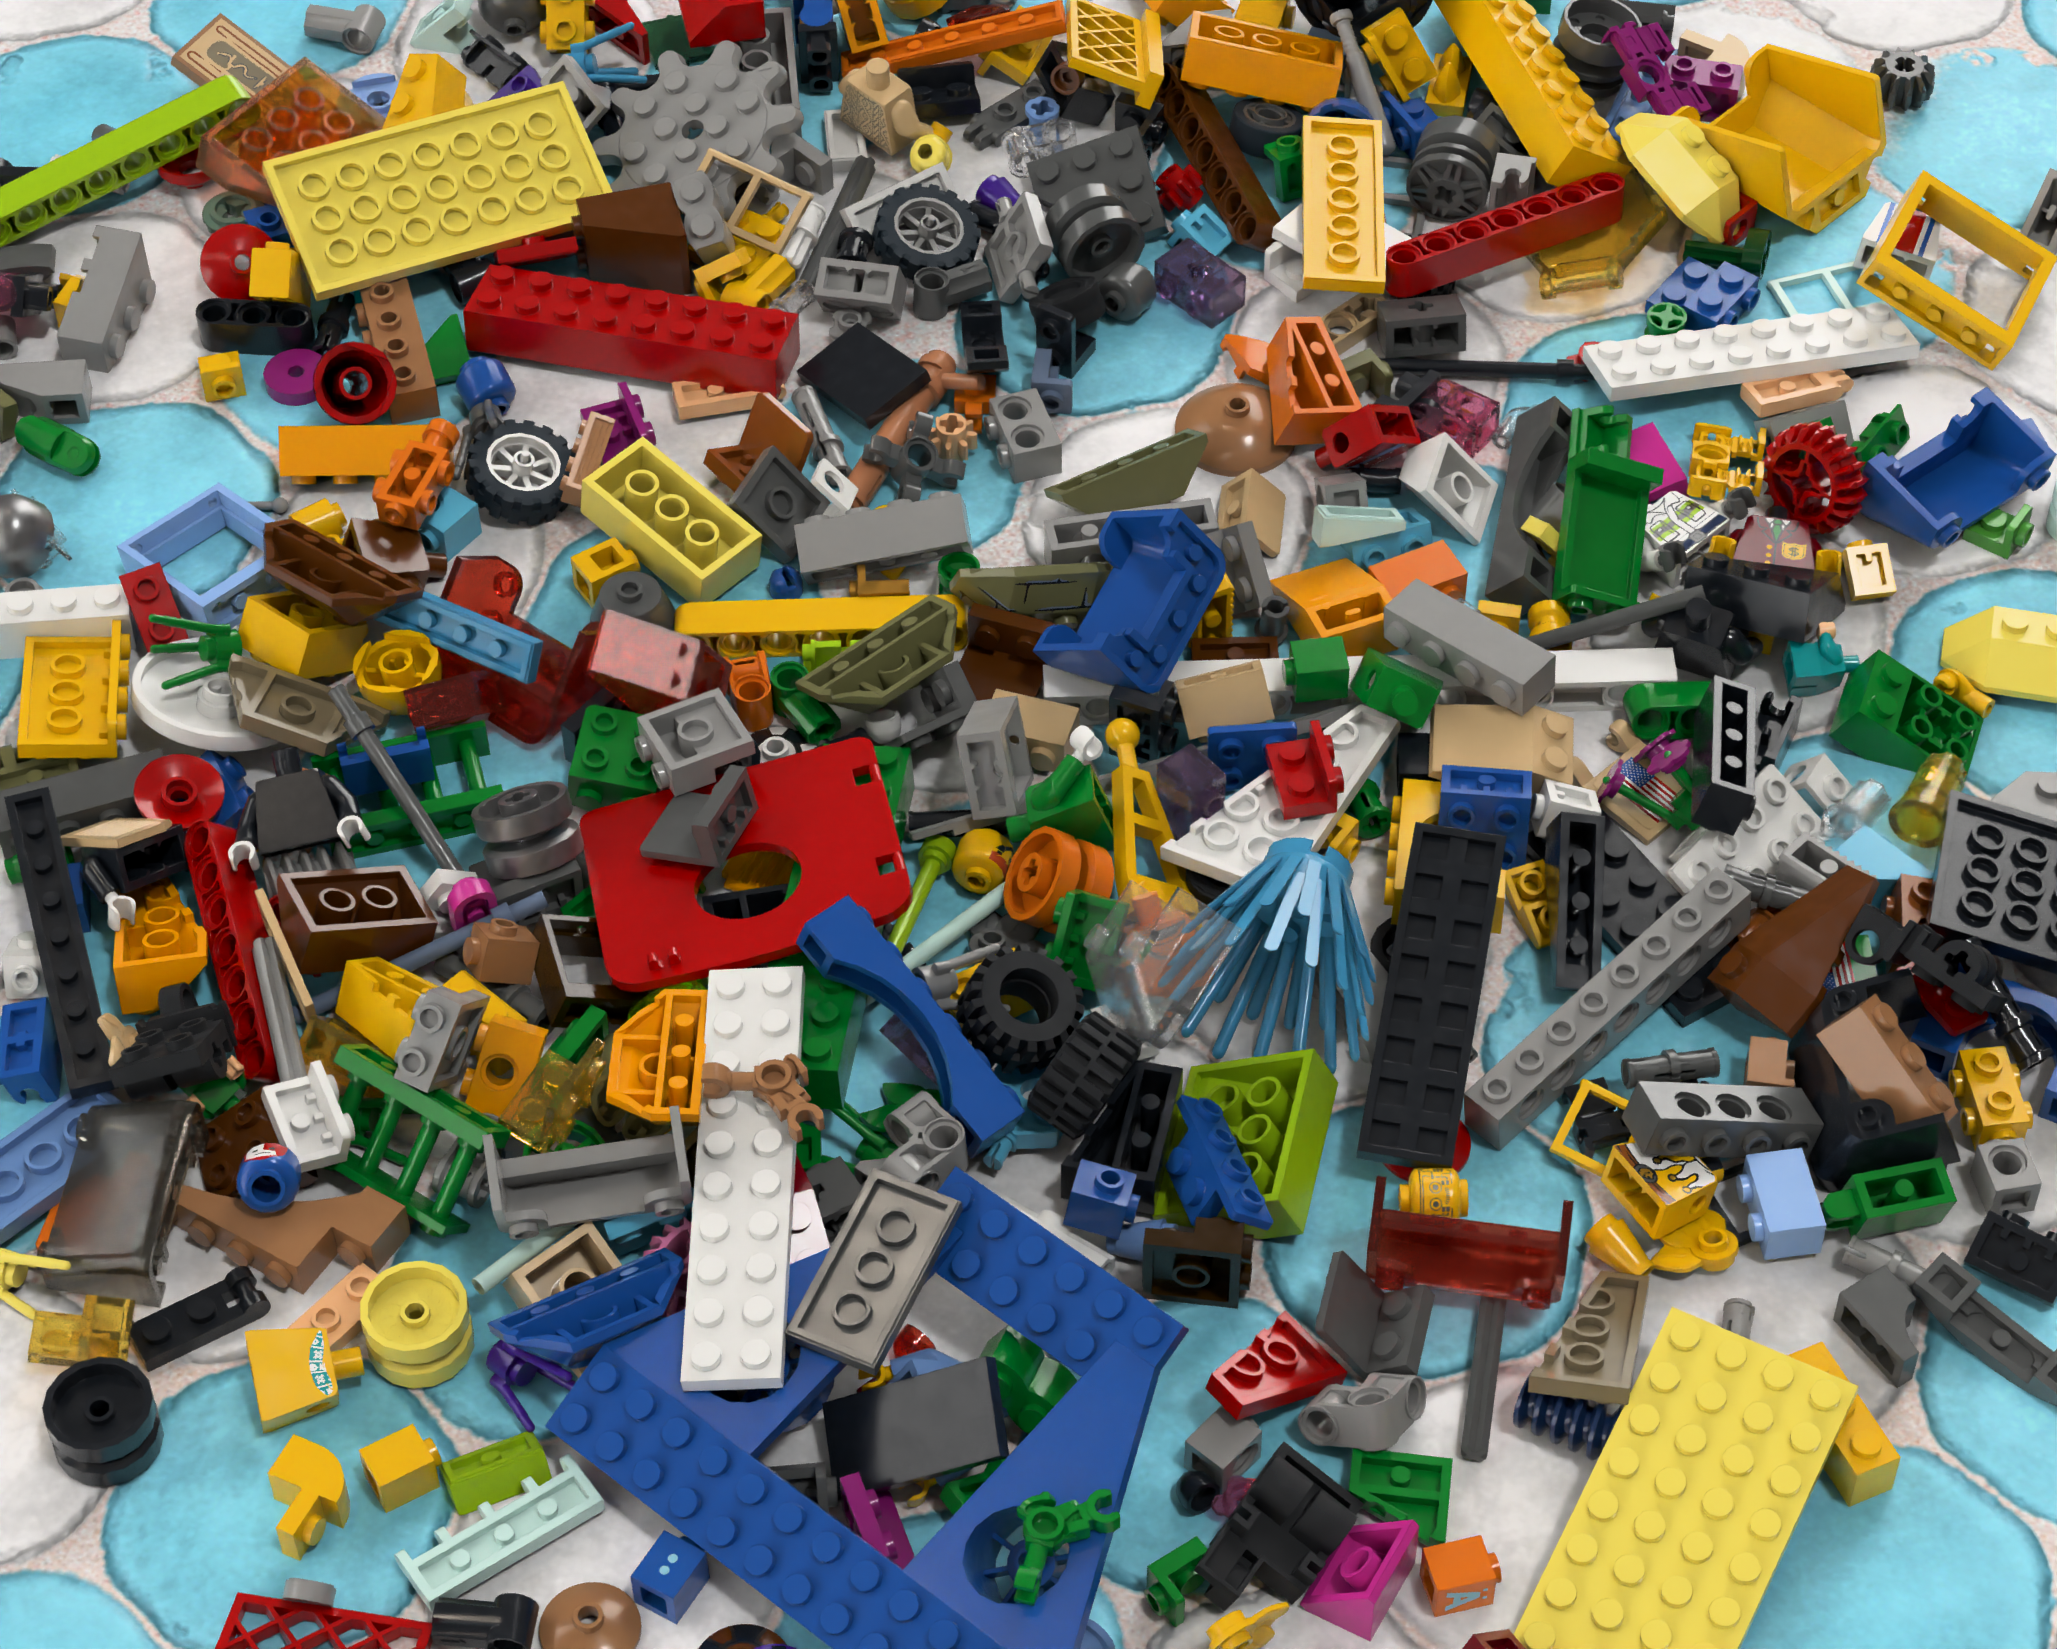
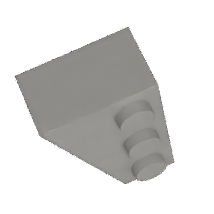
M96 225L92 235L97 240L93 258H84L81 271L87 274L81 291H72L57 333V340L62 360L85 359L88 370L109 373L117 358L123 356L126 342L132 331L138 329L141 315L147 304L153 302L156 284L151 279L141 233Z

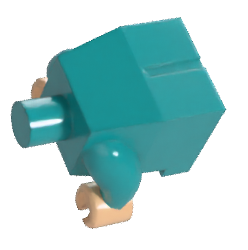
M1834 622L1819 623L1816 630L1818 641L1815 643L1788 641L1782 657L1789 698L1791 695L1797 697L1815 696L1839 687L1844 674L1850 673L1860 665L1858 655L1843 656L1841 644H1836L1833 641L1836 636Z

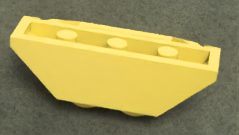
M1639 112L1620 122L1614 129L1621 138V144L1628 160L1683 223L1696 233L1707 237L1709 243L1721 245L1725 241L1723 234L1726 221L1740 211L1739 177L1731 169L1727 159L1718 154L1706 140L1702 130L1687 117ZM1740 223L1735 228L1733 236L1739 231Z
M1999 606L1986 609L1944 628L1940 666L1959 670L1973 687L1984 693L2057 703V615Z

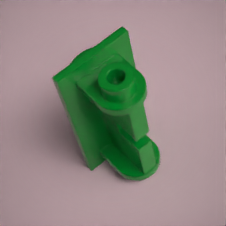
M1897 404L1890 413L1876 414L1871 419L1870 424L1859 435L1860 441L1852 443V447H1858L1854 454L1857 461L1866 462L1860 469L1861 473H1863L1868 460L1881 452H1884L1888 457L1891 455L1895 456L1910 439L1909 425L1905 420L1901 404Z

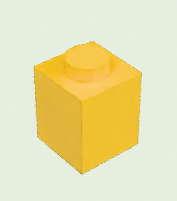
M414 1424L359 1449L365 1478L386 1513L440 1487L436 1467L442 1465L440 1454L430 1437L422 1440Z

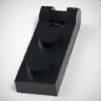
M237 1267L231 1270L224 1280L125 1326L128 1337L148 1372L262 1318L269 1312L271 1304L263 1291L256 1290L257 1280L249 1267ZM237 1298L240 1299L239 1303L235 1306L228 1308L226 1305Z

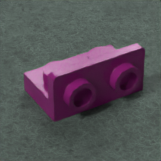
M1671 55L1665 61L1664 68L1674 83L1672 87H1677L1678 90L1685 88L1686 83L1695 80L1712 107V110L1705 119L1701 121L1711 123L1738 102L1743 74L1742 65Z
M859 1472L840 1477L842 1511L848 1527L904 1569L915 1556L891 1493L885 1491L876 1494L873 1488L865 1490Z

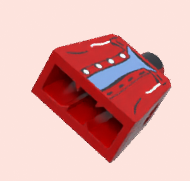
M1368 404L1323 429L1322 437L1325 446L1315 451V460L1319 468L1324 472L1334 468L1336 470H1350V467H1358L1360 463L1364 464V468H1370L1408 451V449L1421 443L1409 407Z

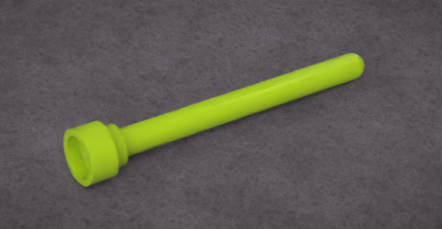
M936 834L925 838L918 852L921 869L912 887V903L908 910L897 919L887 940L892 942L901 954L937 876L949 871L952 867L957 848L945 836Z

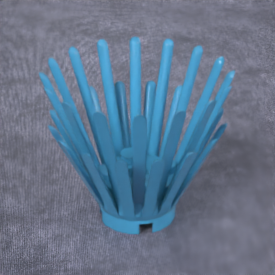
M1285 838L1273 842L1261 863L1195 914L1197 916L1181 929L1180 933L1182 934L1190 932L1222 906L1180 947L1178 953L1166 964L1171 967L1161 976L1156 987L1165 986L1229 920L1162 1005L1163 1013L1169 1012L1175 1007L1195 980H1198L1206 972L1226 946H1233L1181 1029L1183 1037L1188 1038L1194 1033L1213 1001L1222 1003L1227 998L1260 941L1212 1049L1213 1057L1216 1059L1224 1057L1250 997L1251 1000L1246 1015L1250 1020H1256L1259 1017L1273 980L1252 1057L1268 1054L1293 960L1294 964L1283 1024L1288 1030H1292L1295 1027L1292 1051L1305 1050L1315 969L1319 954V1025L1324 1030V1063L1331 1073L1334 1074L1337 1067L1336 982L1338 987L1343 990L1350 1056L1354 1062L1359 1060L1360 1051L1356 1023L1358 1018L1361 1035L1369 1042L1362 988L1366 1001L1373 1006L1374 995L1370 980L1374 983L1377 982L1350 890L1354 872L1349 861L1334 848L1328 846L1326 854L1323 856L1311 851L1314 841L1311 839Z

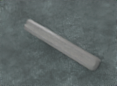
M259 937L253 942L252 953L280 1082L307 1076L279 948L274 937Z

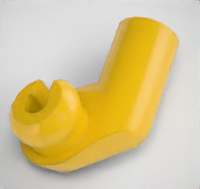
M1942 669L1933 680L1934 686L1982 718H1986L1994 708L1995 700L1974 688L1957 669Z

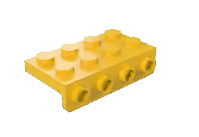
M112 620V637L26 636L17 739L18 758H117L118 740L127 739V716L120 713H128V687L121 686H129V660L122 659L131 658L130 634H122L121 620Z

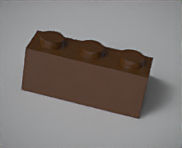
M405 865L279 873L277 877L281 930L301 975L344 971L347 960L378 956L389 962L433 941L438 921Z

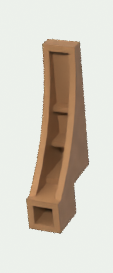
M157 1172L144 1185L150 1204V1213L160 1223L166 1226L174 1224L188 1232L200 1245L206 1247L212 1245L225 1252L237 1265L246 1267L249 1265L264 1273L268 1280L281 1288L288 1286L301 1294H304L337 1254L353 1267L364 1263L378 1273L411 1234L406 1206L369 1186H366L360 1193L314 1201H293L285 1209L274 1213H265L250 1208L242 1199L217 1195L193 1188Z

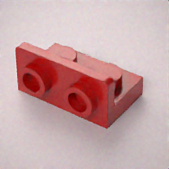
M1319 720L1310 721L1309 738L1266 744L1265 757L1284 820L1337 812V794L1344 793V779L1341 767H1333L1332 761H1334L1335 755L1331 735L1323 734Z

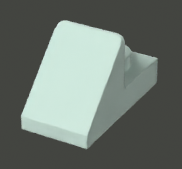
M444 0L420 19L410 44L414 48L461 54L462 50L470 46L474 39L469 31L473 29L476 32L475 28L467 22L473 14V10L470 8L473 0Z

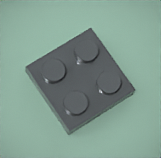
M772 445L764 449L727 503V506L762 534V544L782 564L792 561L798 553L794 525L804 523L807 517L823 515L831 502Z

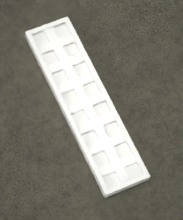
M1872 303L1867 305V307L1852 309L1835 308L1824 313L1810 315L1795 314L1788 318L1774 320L1758 319L1752 323L1738 325L1721 324L1715 328L1695 331L1680 330L1677 333L1659 336L1643 335L1638 337V339L1606 340L1599 344L1584 346L1582 360L1609 401L1614 402L1916 359L1919 357L1920 343L1889 304Z

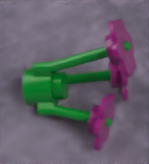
M1673 728L1662 733L1655 740H1651L1633 758L1635 764L1648 758L1651 762L1646 770L1649 775H1654L1660 771L1665 772V774L1671 773L1682 787L1670 801V804L1675 808L1673 812L1623 784L1625 775L1620 773L1624 762L1622 759H1619L1611 767L1607 776L1603 778V783L1597 792L1599 804L1606 796L1612 799L1618 792L1665 819L1676 831L1684 824L1691 831L1696 830L1701 825L1691 822L1692 778L1682 766L1690 752L1691 742L1689 739L1682 742L1676 740L1670 743L1669 740L1676 733Z

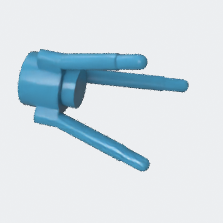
M633 22L613 28L587 41L570 44L571 53H566V55L572 56L593 83L644 84L647 82L646 76H634L639 73L636 67L598 68L595 54H588L586 51L632 30L635 26Z

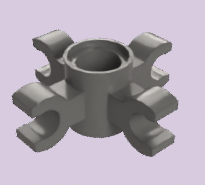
M917 411L915 421H909L906 434L907 441L903 446L894 444L886 437L880 435H872L870 445H864L862 461L873 465L889 466L892 478L899 484L895 500L910 499L912 502L919 501L922 490L921 482L925 478L934 480L940 486L949 489H955L957 480L964 479L966 463L956 459L939 458L936 446L928 439L933 425V415ZM909 458L915 460L919 466L913 464Z

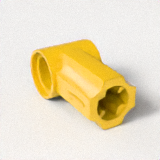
M775 253L772 257H767L743 281L738 278L732 279L725 286L720 301L728 303L738 302L747 306L772 309L773 302L796 280L795 269L788 263L787 258Z

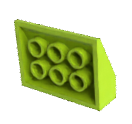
M1314 1048L1191 1066L1184 1095L1198 1100L1199 1098H1207L1220 1106L1227 1125L1237 1140V1146L1251 1170V1175L1260 1194L1264 1197L1267 1209L1274 1221L1269 1230L1245 1224L1244 1233L1254 1234L1256 1239L1304 1233L1338 1087V1081ZM1179 1112L1169 1155L1179 1145L1188 1131L1181 1112ZM1165 1168L1155 1213L1152 1217L1155 1220L1165 1218L1167 1223L1177 1224L1178 1226L1195 1228V1226L1191 1225ZM1223 1206L1217 1217L1230 1219Z

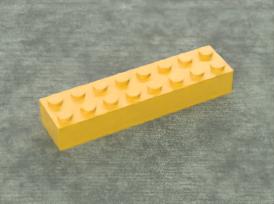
M1434 0L1530 157L1537 158L1536 166L1546 183L1559 187L1601 172L1616 173L1623 179L1626 177L1632 166L1623 154L1624 149L1622 145L1609 132L1610 126L1608 122L1598 115L1593 107L1595 104L1594 100L1582 90L1579 85V77L1568 68L1564 62L1565 55L1554 46L1550 40V32L1539 23L1535 16L1537 12L1525 0Z

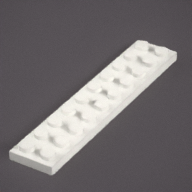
M803 966L709 970L704 1043L706 1044L705 1063H720L727 1066L733 1072H754V1066H760L761 1063L767 1060L776 1059L783 1061L784 1057L790 1053L796 1055L801 1060L805 994ZM730 1091L727 1096L719 1099L705 1098L702 1094L701 1122L698 1123L680 1379L683 1392L783 1388L785 1331L787 1329L797 1142L789 1135L787 1119L781 1122L766 1102L760 1098L753 1097V1091Z

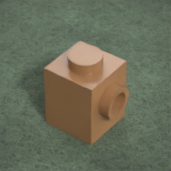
M494 918L491 919L490 923L474 922L471 936L466 938L463 945V961L479 982L531 985L540 942L526 926L518 925L511 920Z

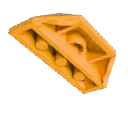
M663 989L654 997L653 1003L639 1010L614 1032L606 1090L607 1103L654 1125H671L669 1106L679 1105L682 1126H698V1123L701 1122L703 1094L701 1075L706 1051L704 1037L708 990Z

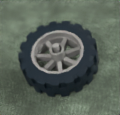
M921 183L911 184L908 189L900 187L894 191L892 197L888 195L883 200L882 206L879 207L872 232V241H875V254L877 257L881 256L882 264L899 266L904 277L913 280L912 284H914V275L922 268L938 267L946 271L974 261L981 237V228H977L979 224L978 216L976 213H971V206L965 199L963 201L957 198L958 194L949 189L945 192L940 190L938 185L929 184V187H922ZM905 223L912 230H899V226ZM948 231L951 237H948L941 233ZM937 244L947 247V249L939 250Z

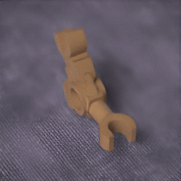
M792 1053L787 1054L783 1061L776 1059L767 1060L761 1063L760 1066H754V1072H733L727 1066L716 1062H708L702 1065L701 1083H704L703 1097L719 1099L727 1096L730 1091H753V1097L760 1098L766 1102L781 1122L787 1119L789 1135L796 1142L803 1140L802 1129L799 1125L803 1121L813 1122L819 1131L825 1129L822 1110L817 1105L808 1103L811 1101V1097L803 1088L809 1085L807 1066L796 1055Z

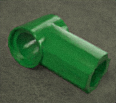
M795 661L779 663L770 673L774 712L780 717L789 719L809 744H817L819 746L820 740L826 738L831 741L836 732L841 729V719L827 703L821 702L797 689L795 682L809 673L804 665Z

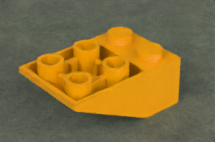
M1348 558L1270 580L1274 595L1281 596L1288 601L1287 606L1290 607L1287 618L1300 640L1342 636L1347 656H1364L1368 647L1383 654L1399 649L1384 638L1383 607L1392 600L1391 596L1382 583Z

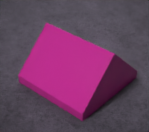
M1413 1519L1353 1525L1340 1545L1325 1561V1566L1317 1574V1578L1310 1585L1300 1605L1305 1611L1371 1641L1415 1564L1419 1525Z

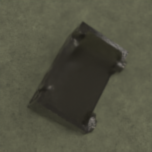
M166 1100L91 1106L87 1114L81 1113L76 1126V1140L79 1142L48 1242L43 1241L40 1244L37 1256L69 1261L71 1268L69 1270L36 1267L37 1270L42 1271L47 1289L160 1308L166 1283L156 1281V1276H159L161 1272L162 1262L167 1263L169 1258L166 1243L188 1167L195 1168L196 1156L204 1157L210 1137L201 1105L198 1102Z

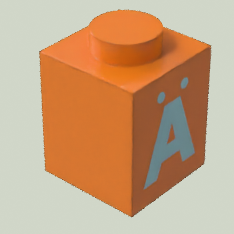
M1481 1535L1422 1548L1419 1574L1434 1617L1493 1604L1496 1583H1500L1502 1580L1501 1569L1496 1554L1494 1552L1487 1553Z

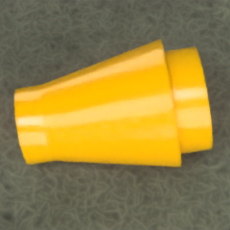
M1611 1213L1607 1214L1584 1237V1241L1590 1246L1588 1252L1619 1273L1648 1276L1655 1267V1264L1647 1257L1623 1218L1617 1220Z

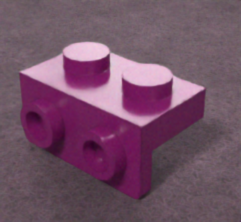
M626 381L617 383L618 400L580 409L581 422L582 419L588 421L591 411L616 419L600 466L607 463L642 436L654 446L656 445V437L651 422H644L642 419L644 418V410L638 394H631Z

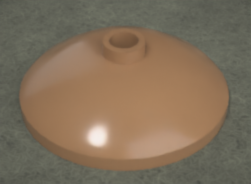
M1226 383L1202 390L1183 404L1175 421V434L1187 428L1207 434L1208 443L1197 467L1221 476L1237 477L1250 468H1253L1259 474L1268 472L1281 465L1292 454L1296 446H1274L1270 391L1251 384Z

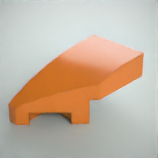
M1225 334L1220 347L1223 351H1229L1236 364L1234 369L1236 377L1243 379L1245 374L1269 386L1266 349L1270 343L1245 336Z

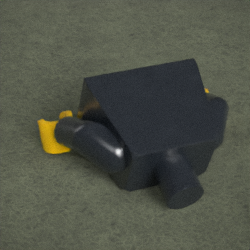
M1652 592L1649 600L1656 599L1661 596ZM1700 597L1688 601L1686 608L1646 619L1641 623L1644 634L1651 638L1658 637L1654 648L1673 647L1676 668L1709 679L1717 675L1730 680L1736 665H1745L1761 653L1770 655L1774 636L1749 631L1748 638H1746L1738 628L1735 614L1731 611L1712 606L1708 600Z

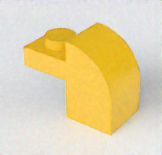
M293 1434L267 1474L274 1499L290 1506L276 1526L282 1553L300 1561L309 1546H315L322 1538L326 1528V1521L344 1528L350 1513V1499L341 1464L335 1455L325 1447Z

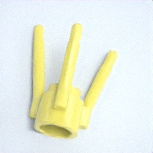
M0 1247V1300H3L42 1327L49 1325V1319L8 1291L12 1287L18 1288L23 1284L27 1277L28 1267L73 1275L92 1276L94 1274L92 1267L77 1265L55 1258L20 1254Z

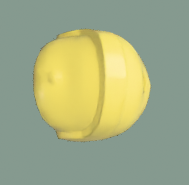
M924 135L917 139L911 148V166L916 173H919L943 162L948 171L952 163L951 149L938 135Z

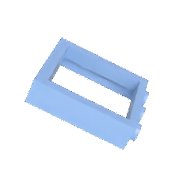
M217 483L117 546L126 573L160 562L162 567L227 526L264 551L263 529L265 523L275 522V520L222 484ZM264 556L201 596L163 570L182 618L210 624H230L231 629L241 623L248 596L287 591L286 588L264 571Z

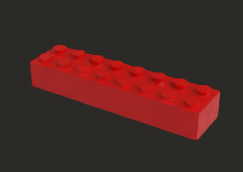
M490 264L463 310L467 350L666 383L678 381L700 383V388L707 389L709 385L724 387V392L733 394L747 391L769 392L774 398L778 399L781 393V385H785L800 354L799 314L784 312L774 308L766 309L747 306L738 302L728 303L710 300L700 296L666 293L662 290L629 287L624 284L592 281L582 277L573 278L554 275L545 271H529L512 268L507 265Z

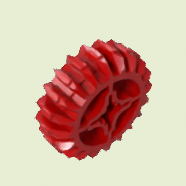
M1820 421L1808 424L1807 422L1803 424L1798 423L1791 426L1790 429L1788 428L1778 433V436L1774 437L1775 441L1766 447L1768 455L1762 460L1764 467L1767 469L1764 472L1763 481L1768 483V488L1764 495L1772 497L1774 501L1772 506H1782L1788 509L1790 520L1806 522L1809 525L1810 535H1817L1819 533L1829 534L1838 530V528L1848 525L1854 519L1853 516L1863 509L1860 502L1868 496L1861 486L1865 485L1869 478L1860 472V469L1866 462L1857 461L1854 455L1858 447H1849L1846 444L1847 434L1836 435L1834 425L1823 426ZM1801 450L1806 451L1804 459L1799 458ZM1823 498L1830 500L1828 506L1822 505Z

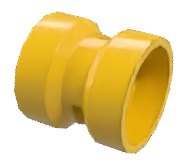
M1544 600L1532 605L1527 614L1528 628L1531 631L1529 637L1570 625L1571 617L1570 612L1566 610L1567 605L1556 600ZM1573 642L1547 649V651L1571 650Z

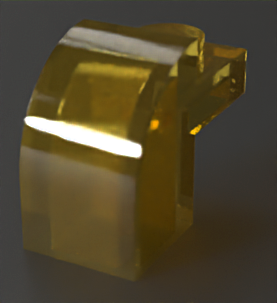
M86 1294L82 1315L36 1310L28 1349V1362L71 1367L77 1362L96 1357L121 1358L127 1361L136 1300Z

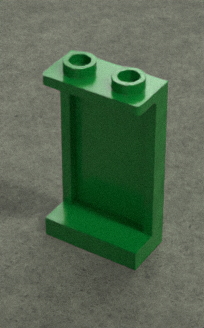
M1591 447L1568 459L1552 600L1563 602L1567 605L1566 610L1572 614H1594L1597 616L1639 604L1637 602L1649 492L1662 485L1664 469Z

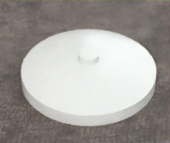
M199 638L183 639L170 643L198 642ZM242 648V656L254 660L250 656V652ZM149 652L137 663L132 675L131 702L134 710L143 722L159 734L181 744L212 751H249L280 742L271 738L261 737L254 732L240 728L228 672L215 673L168 690L162 689L161 684L164 681L211 665L208 661L203 662L201 660L199 652Z

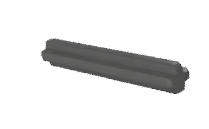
M1486 1288L1481 1292L1461 1445V1455L1466 1460L1474 1459L1480 1462L1485 1460L1488 1454L1507 1303V1294L1501 1289Z

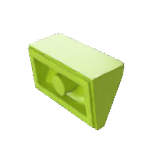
M527 1431L443 1462L442 1465L438 1466L459 1515H466L478 1510L477 1506L485 1501L492 1505L524 1493L521 1480L528 1476H531L538 1486L552 1479L542 1446L534 1433Z

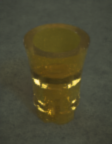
M1949 752L1941 754L1931 753L1925 762L1919 766L1912 782L1889 811V824L1900 839L1921 848L1938 846L1945 800L1951 789L1962 792L1967 771L1963 768L1962 760Z

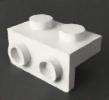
M321 1060L310 1062L308 1076L262 1087L261 1099L279 1144L289 1148L297 1156L301 1165V1173L347 1161L350 1143L355 1140L354 1124L348 1113H342L338 1104L339 1090L337 1082L332 1074L326 1075Z

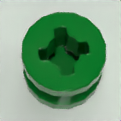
M1671 302L1654 304L1647 311V327L1644 330V335L1659 336L1684 330L1687 324V313L1682 307Z

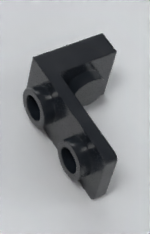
M1121 92L1115 101V131L1137 125L1141 132L1148 160L1150 161L1152 150L1156 144H1162L1167 133L1168 124L1164 121V104L1153 101L1149 110L1135 105L1134 95Z
M1043 302L1036 308V348L1052 349V366H1059V375L1072 379L1096 350V338L1076 330V318L1073 314Z

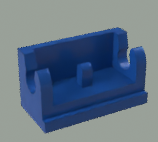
M425 726L416 727L418 741L385 747L408 785L435 780ZM345 742L336 744L345 786L355 796L389 789L366 752L348 755Z
M47 997L3 1005L0 1026V1085L3 1084L11 1097L21 1104H26L27 1094L24 1089L38 1091L39 1097L47 1103L58 1100L60 1096L63 1059L49 1000Z

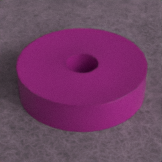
M291 349L275 355L268 361L263 372L268 395L274 401L288 406H301L316 401L313 391V375L322 355L309 349Z

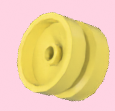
M427 1261L403 1262L382 1271L368 1284L360 1301V1320L366 1337L368 1356L378 1374L392 1384L411 1389L433 1387L453 1378L467 1364L474 1349V1329L469 1313L467 1292L457 1275L443 1265Z

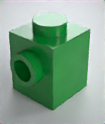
M1342 636L1290 641L1289 659L1282 660V675L1284 685H1292L1296 703L1348 698L1350 668Z

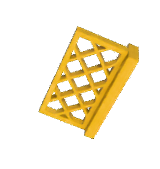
M1067 0L1068 67L1134 90L1135 105L1150 110L1164 78L1159 13L1145 9L1141 20L1086 0Z

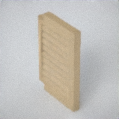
M115 818L62 835L61 839L63 846L121 848L167 831L172 826V821L170 819Z

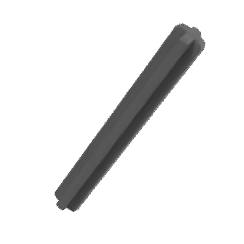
M860 155L855 159L818 238V243L814 247L798 281L801 294H809L814 297L813 294L821 257L834 258L840 249L838 244L839 234L847 228L839 211L863 199L876 171L874 167L875 160L872 157L866 158Z

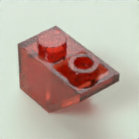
M494 670L468 672L403 691L408 706V715L413 723L415 733L416 727L425 726V731L428 732L462 723L486 721L509 711L498 673Z

